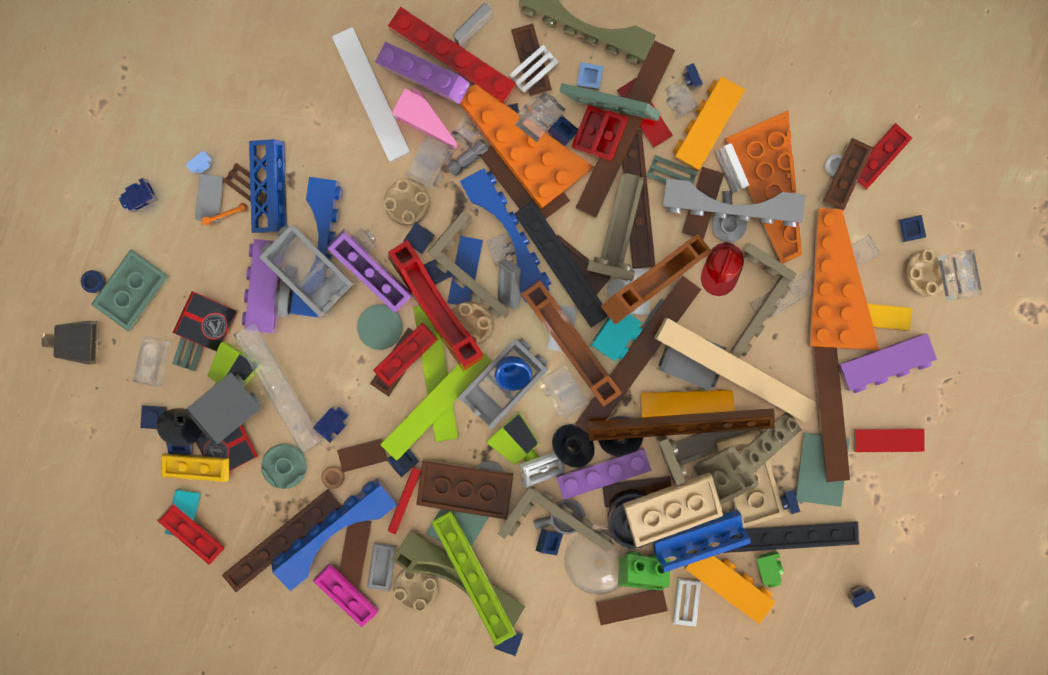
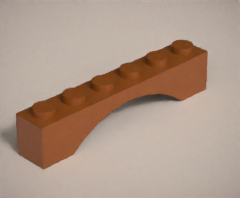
M696 234L653 268L615 293L601 305V308L616 325L699 263L712 250L700 235Z
M540 279L522 290L520 293L602 406L604 407L621 395L620 389Z

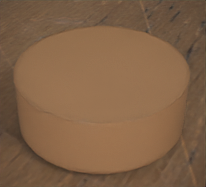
M329 466L322 472L321 480L327 488L336 489L343 484L345 474L340 467Z

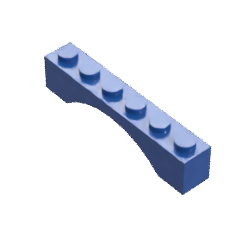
M483 168L461 180L460 183L471 203L493 214L509 233L515 248L517 267L521 268L520 292L538 279L549 291L548 285L552 283L546 272L541 274L537 265L541 263L535 252H529L526 245L530 243L525 233L518 232L515 225L519 222L513 211L508 213L504 205L508 202L502 191L497 193L493 186L497 182L492 172L486 173Z
M309 177L306 201L311 207L317 223L318 249L332 261L333 256L329 254L328 244L336 237V232H332L333 223L338 221L339 209L335 208L336 201L341 199L342 187L339 186V182L336 180ZM317 255L308 275L316 268L318 263L322 262ZM324 264L323 269L318 270L302 287L309 296L329 278L326 277L327 268H329L326 264ZM293 291L290 314L320 318Z
M378 478L367 482L362 487V491L357 495L348 497L341 508L331 511L327 515L326 520L321 524H315L311 527L308 534L302 539L298 538L291 544L290 549L285 553H279L271 563L273 574L291 591L308 577L310 566L316 553L333 534L357 522L381 519L397 506L395 497Z

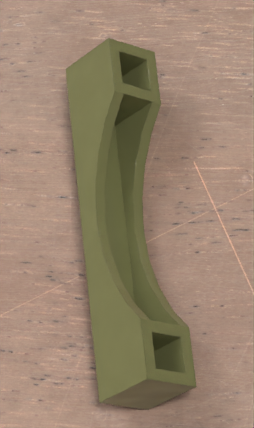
M559 0L519 1V7L522 8L521 12L531 17L538 15L543 18L542 21L550 26H555V24L564 27V32L575 36L577 33L585 37L584 41L596 46L599 43L605 46V50L611 54L617 55L621 53L626 56L625 59L633 64L644 63L656 37L655 34L637 26L606 29L584 23L567 11Z
M410 531L391 561L409 573H424L443 578L459 587L468 595L449 556L440 548L426 541L421 535ZM491 584L514 627L525 606L517 599L501 591L497 586Z

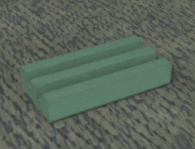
M655 155L646 177L666 184L665 178L653 174V171L656 170L679 180L690 181L693 184L698 172ZM657 162L687 173L691 177L687 178L656 164Z
M181 337L172 364L195 371L203 346L197 345L191 365L187 364L194 342L189 340L183 361L181 362L180 358L187 340Z

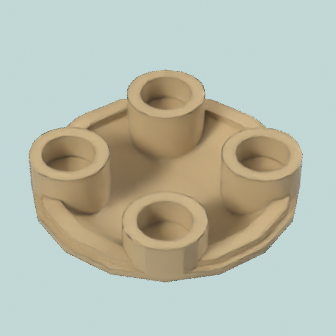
M400 179L388 188L384 196L383 207L393 221L402 225H411L425 216L429 207V197L426 190L419 183L413 180Z
M930 249L916 252L907 264L909 284L921 295H934L943 288L946 278L950 274L949 266L944 263L938 254Z
M466 301L452 309L454 315L470 333L477 345L483 343L489 337L492 331V319L489 312L482 305Z
M404 570L397 576L393 586L394 600L402 608L411 612L425 611L432 606L438 594L437 581L430 574L409 573Z

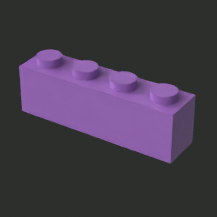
M387 42L384 43L375 61L386 71L457 104L461 103L470 85L460 75Z
M345 228L328 244V250L392 311L396 312L411 297L409 289Z
M254 239V243L249 246V257H252L251 266H248L246 279L250 280L249 289H246L244 293V303H247V310L242 314V325L245 326V331L276 333L278 308L275 307V297L277 290L280 289L281 278L259 258L263 254L261 252L262 248L270 240ZM284 250L273 260L281 268Z
M922 333L879 350L839 363V372L845 389L848 391L853 390V393L866 390V385L873 382L875 385L888 382L887 377L896 375L898 378L910 374L909 370L918 367V370L930 367L932 366L931 362L937 360L928 333Z
M641 447L628 455L610 457L565 472L556 477L565 500L652 470L645 449Z

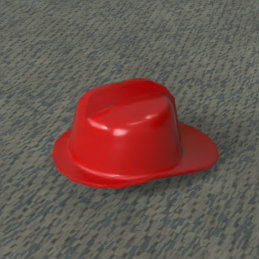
M724 242L712 248V252L708 255L701 274L702 286L711 295H727L737 284L744 265L743 253L739 247L732 243Z

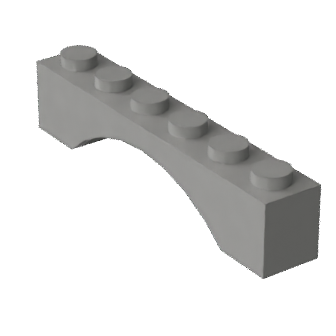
M666 178L663 207H667V212L681 213V209L690 210L691 215L704 216V212H711L713 217L727 219V214L737 215L736 220L750 221V217L760 218L759 223L773 224V220L783 221V226L796 227L797 223L803 222L806 195L782 192L762 203L731 205L708 197L690 181Z

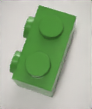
M627 552V555L619 558L618 586L660 591L670 587V571L664 573L655 554L646 557L641 556L640 552ZM664 559L666 563L670 562V559Z

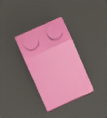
M414 88L411 91L404 89L392 112L395 119L456 151L458 148L456 141L428 104L424 94Z

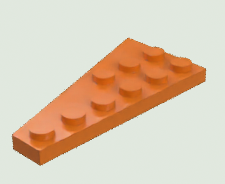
M474 84L466 91L460 103L461 107L540 209L594 168V166L478 85Z
M789 110L725 138L727 145L732 144L747 178L749 186L746 189L753 204L772 199L782 192L796 194ZM773 220V224L762 223L780 263L783 264L802 255L799 223L796 224V227L783 226V221Z
M818 208L809 346L879 350L842 209Z

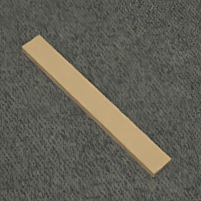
M668 318L663 320L654 337L665 345L805 423L809 421L818 404Z

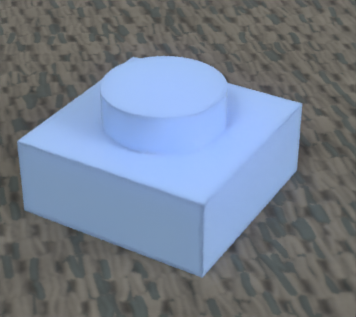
M581 62L577 86L599 90L603 66Z
M203 150L185 165L192 173H203L210 167L209 163L213 159L208 152Z

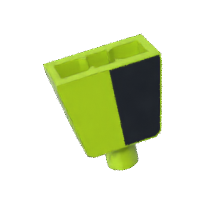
M221 342L207 376L216 381L214 386L229 373H232L234 376L238 374L246 384L260 369L262 364L229 343Z
M520 412L515 414L486 441L488 445L514 465L522 459L527 462L539 457L533 450L539 444V441Z

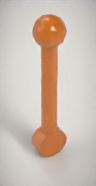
M241 203L238 207L215 216L203 217L201 222L204 226H208L217 219L239 211L245 212L247 205Z

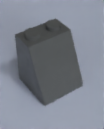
M711 342L712 344L720 347L721 349L726 350V347ZM667 345L657 366V370L706 390L715 387L719 375Z
M229 373L186 409V413L215 447L261 409L258 405L261 401L253 392L249 394L245 390L244 386L246 384L238 374L234 376L232 373Z

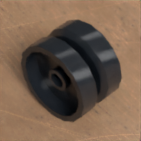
M626 490L617 494L609 503L607 509L609 532L614 541L623 547L634 549L648 545L635 546L623 504L646 496L647 494L644 492Z

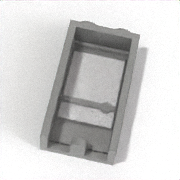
M285 225L277 233L279 236L274 243L268 242L262 248L261 252L263 254L259 258L318 316H323L354 283L295 225Z
M515 338L458 397L490 429L548 371V368L545 367L548 362L539 354L534 356L529 351L531 346L523 338L519 341ZM509 356L520 357L529 365L532 371L530 383L517 391L503 389L498 385L494 377L499 361Z

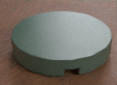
M377 304L368 307L361 313L357 322V332L359 338L366 346L372 349L383 350L392 347L398 342L402 335L403 324L397 312L392 311L387 305Z
M288 443L278 444L270 448L262 459V474L265 480L273 487L290 489L298 485L305 477L307 460L304 453L297 446Z

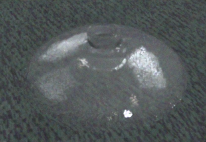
M592 526V527H591V528H593L594 530H596L597 532H600L601 530H603V531H605L607 534H609V535L611 536V534H610V532H609V527H605V526ZM578 532L570 540L565 551L564 564L567 575L573 584L584 592L599 595L615 591L620 587L618 586L619 558L627 555V552H631V549L621 546L612 537L611 541L614 543V546L610 551H605ZM596 559H602L603 564L601 566H596Z

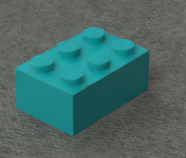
M629 314L615 325L608 317L589 345L613 361H616L617 358L622 360L629 350L626 347L630 339L635 341L641 333L642 328L639 326L642 322Z

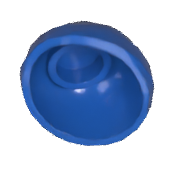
M509 356L500 360L494 373L498 385L509 391L523 389L530 383L532 376L529 365L520 357Z

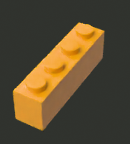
M722 76L718 81L714 79L707 90V92L711 93L707 101L702 99L696 110L699 113L695 121L690 120L684 130L688 133L684 141L679 139L673 150L676 153L675 160L697 172L700 170L745 92V89Z
M733 390L650 391L641 393V418L735 411Z
M715 555L684 566L687 571L758 624L761 623L776 603L771 598L772 592L764 586L759 589L753 584L755 580L745 572L742 575L735 571L737 566L726 558L722 561Z

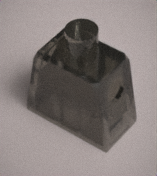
M97 321L55 325L54 334L42 335V347L54 348L53 355L55 358L82 364H96Z

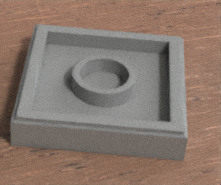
M483 3L453 34L456 44L463 47L493 17L492 8L487 3Z

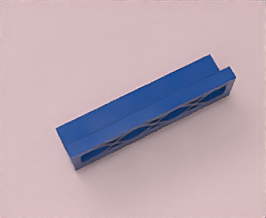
M275 139L249 141L252 233H278L287 225L284 141ZM266 145V155L260 159L257 156L256 146ZM261 168L266 171V178L262 183L257 179V172ZM262 190L267 194V201L263 206L258 202V195ZM264 213L268 217V227L259 228V217Z
M739 510L723 514L719 518L653 541L655 557L665 573L750 544L751 540L743 528L741 513ZM740 534L742 537L736 540L729 539L730 536ZM712 542L720 543L715 547L708 546ZM692 549L699 550L695 554L687 553V551ZM671 556L677 558L676 560L666 563V561L664 560L665 558Z

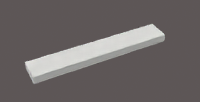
M353 27L332 36L389 162L411 153Z

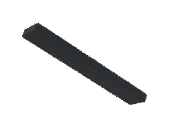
M534 201L515 212L514 215L589 326L592 328L607 318L608 315L601 308L602 302Z
M858 521L744 528L750 537L751 543L724 553L860 545ZM740 534L730 536L729 539L736 540L742 537Z

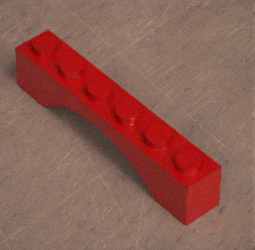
M401 6L388 24L390 31L445 64L473 85H478L504 104H506L517 87L514 81Z
M406 240L388 251L389 261L462 371L464 372L481 361L484 354L443 299L409 241Z

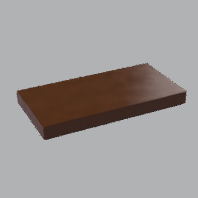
M489 146L484 154H479L519 210L534 201L492 146ZM563 191L543 208L540 209L538 207L544 218L547 219L570 200Z
M423 459L416 505L507 520L514 473Z

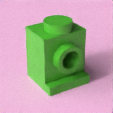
M775 550L754 556L761 583L764 586L768 585V588L781 585L782 579L780 575L784 574L781 561H776L777 558H780L779 552Z

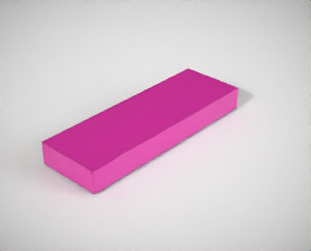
M331 564L327 565L314 577L313 582L361 627L378 613V609Z

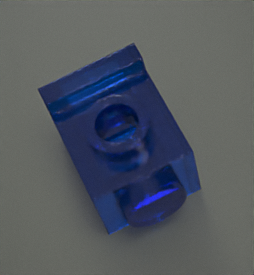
M141 178L139 179V185L134 183L125 188L126 192L119 197V201L125 210L128 209L131 212H136L158 200L147 179Z
M333 406L313 428L331 443L335 439L333 434L338 435L347 426L344 422L349 414L340 406L338 408Z

